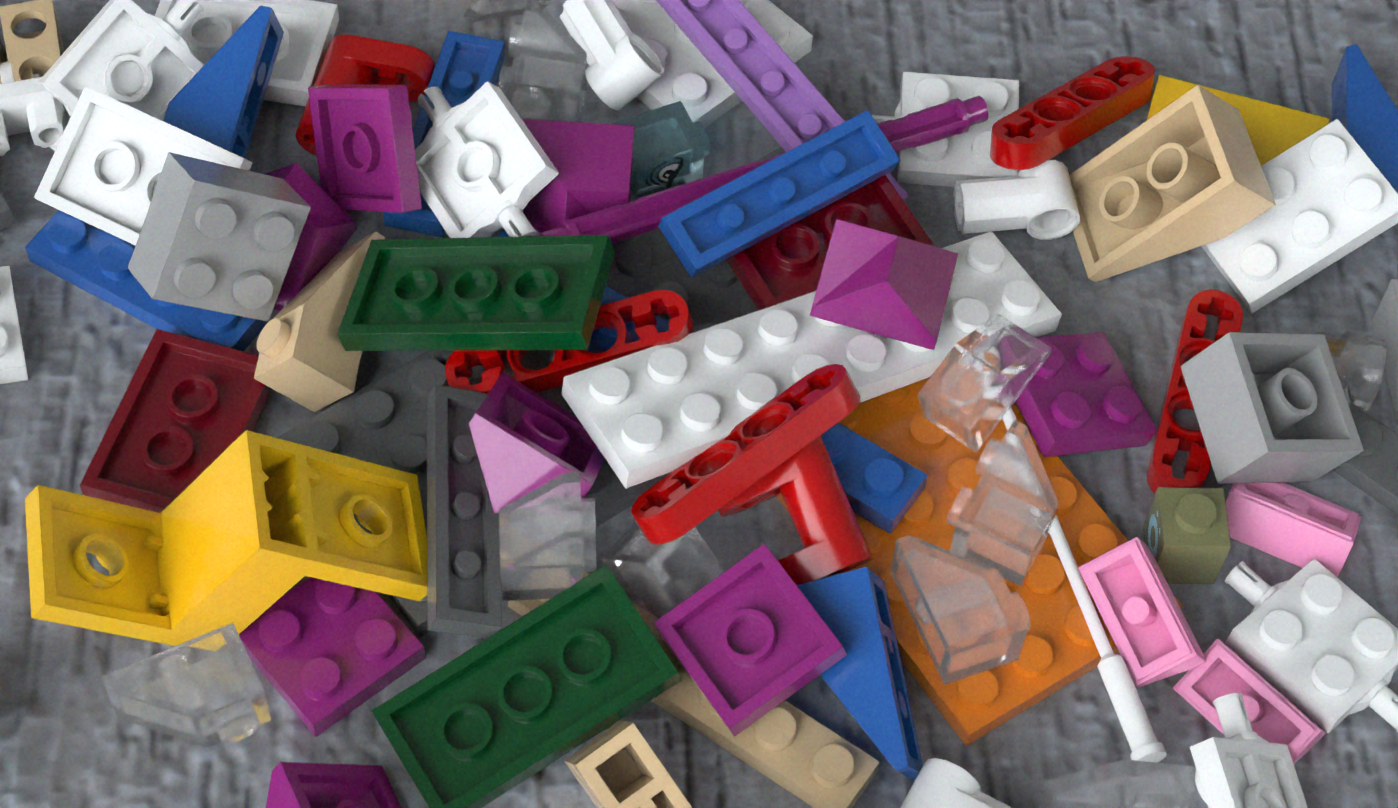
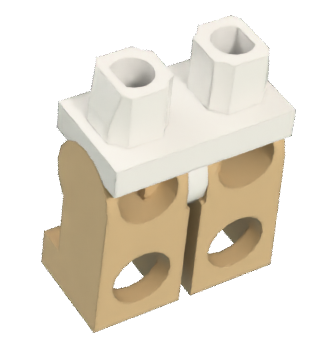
M34 0L0 6V18L8 61H5L3 44L0 38V156H4L10 150L9 135L30 132L34 145L41 146L42 148L50 147L65 131L71 117L64 104L38 82L65 52L63 35L53 0ZM36 18L46 23V28L42 31L16 35L14 31L16 25L26 19Z

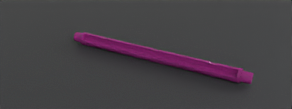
M981 96L963 101L955 98L948 102L910 113L905 117L884 121L877 125L894 151L898 153L904 149L915 148L956 134L966 133L970 126L987 121L989 113L986 102ZM782 154L775 155L773 158L761 162L756 161L653 193L623 205L618 204L577 218L564 220L561 222L560 227L541 232L539 236L609 235L611 243H615L660 229L658 226L662 218L667 214Z

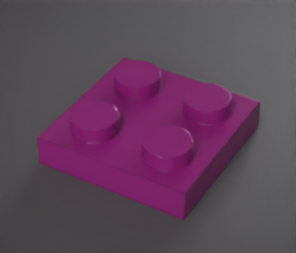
M325 84L309 87L308 92L321 188L341 209L397 213L421 209L419 172L416 164L411 123L412 112L409 106L407 85Z
M1105 332L1002 340L995 350L998 357V368L1043 457L1146 446L1157 433L1153 421Z
M765 543L653 623L734 737L847 656L842 644Z
M312 577L278 599L235 638L236 643L315 737L426 659L422 643L377 592Z

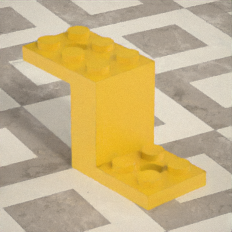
M249 430L241 434L161 513L42 485H37L25 498L31 618L217 654L304 576L419 602L427 596V534L416 474ZM354 514H356V517L360 524L367 530L371 531L372 534L366 532L358 525L354 518ZM86 553L94 554L99 563L109 570L110 575H104L96 571L90 565Z

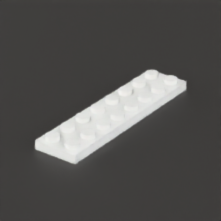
M991 231L941 248L958 253L934 350L812 317L810 312L816 294L815 291L688 334V336L678 342L656 345L565 376L561 394L626 489L674 471L727 437L736 425L818 368L832 364L843 365L861 395L860 402L970 363L979 352L985 349L995 352L1002 340L1040 337L1054 332L1057 329L1062 313Z

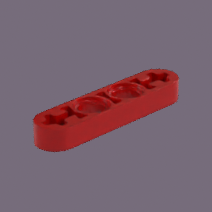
M1120 56L1108 59L1003 117L992 126L991 160L1000 167L1012 170L1031 169L1048 161L1148 103L1152 99L1155 75L1154 66L1150 62L1138 57Z
M1209 289L1193 296L1182 321L1157 426V433L1147 468V483L1154 494L1158 487L1202 488L1210 470L1211 461L1201 429L1195 431L1181 427L1175 421L1173 413L1181 409L1194 410L1180 366L1227 333L1240 332L1243 310L1234 297L1221 290ZM1206 315L1218 317V329L1213 340L1202 338L1207 324ZM1177 450L1189 451L1183 470L1184 479L1172 476L1171 465Z
M669 290L651 291L600 306L593 331L598 328L607 327L617 332L615 344L603 353H592L587 350H555L554 359L547 367L532 371L523 367V358L529 350H455L449 356L445 365V376L450 387L488 394L502 372L505 373L503 370L506 367L502 357L507 356L515 373L510 377L537 393L562 386L564 377L656 345L678 342L688 336V334L694 333V322L685 300L676 292ZM668 313L671 319L669 320L670 330L658 333L655 327L657 325L656 316ZM634 322L636 326L634 329L639 338L638 341L632 342L625 323ZM477 365H483L486 370L482 372V382L471 385L468 379L473 375L472 368Z
M832 364L807 374L736 425L727 437L681 465L641 494L632 505L631 513L649 543L655 545L665 544L686 534L847 417L859 404L861 395L843 365Z

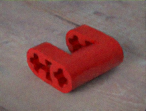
M342 34L335 36L329 42L313 87L325 84L407 85L409 102H416L420 94L424 96L426 94L424 90L428 88L435 69V63L426 52L410 45ZM308 98L295 137L298 144L304 150L317 156L310 100Z
M821 435L718 510L721 517H726L750 509L782 494L804 549L778 560V562L796 585L849 572L873 560Z

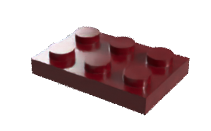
M884 175L730 257L726 261L759 311L817 290L836 219L934 246V244L887 176Z
M156 329L80 483L82 494L161 513L246 430L253 431L272 389L254 379L259 355Z

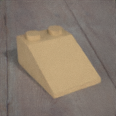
M1200 85L1192 88L1069 175L1080 215V222L1077 228L1073 230V234L1088 279L1094 282L1226 238L1276 205L1239 109Z

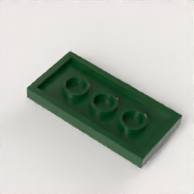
M609 235L371 240L337 335L345 351L588 350L615 251Z
M606 564L374 708L371 712L429 808H482L681 682L679 672Z

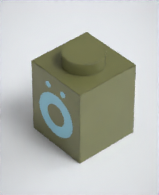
M1157 488L1143 525L1144 541L1152 551L1168 584L1215 583L1231 548L1223 488Z

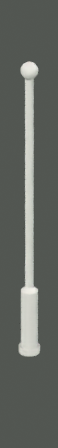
M990 349L982 350L973 359V365L978 372L985 375L1100 654L1101 660L1097 667L1132 750L1130 754L1131 760L1137 768L1153 765L1166 757V750L1163 743L1158 742L1123 657L1113 653L996 371L998 357Z

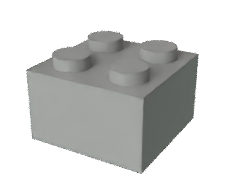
M168 152L128 269L152 299L269 322L311 207L282 178Z
M1229 332L1180 366L1218 484L1313 482L1364 451L1324 334Z

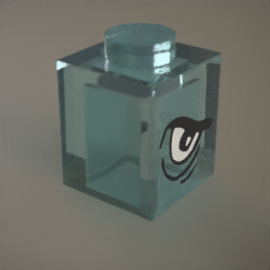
M681 101L615 121V124L635 125L631 192L635 200L703 178L704 156L710 153L709 140L701 122H692Z

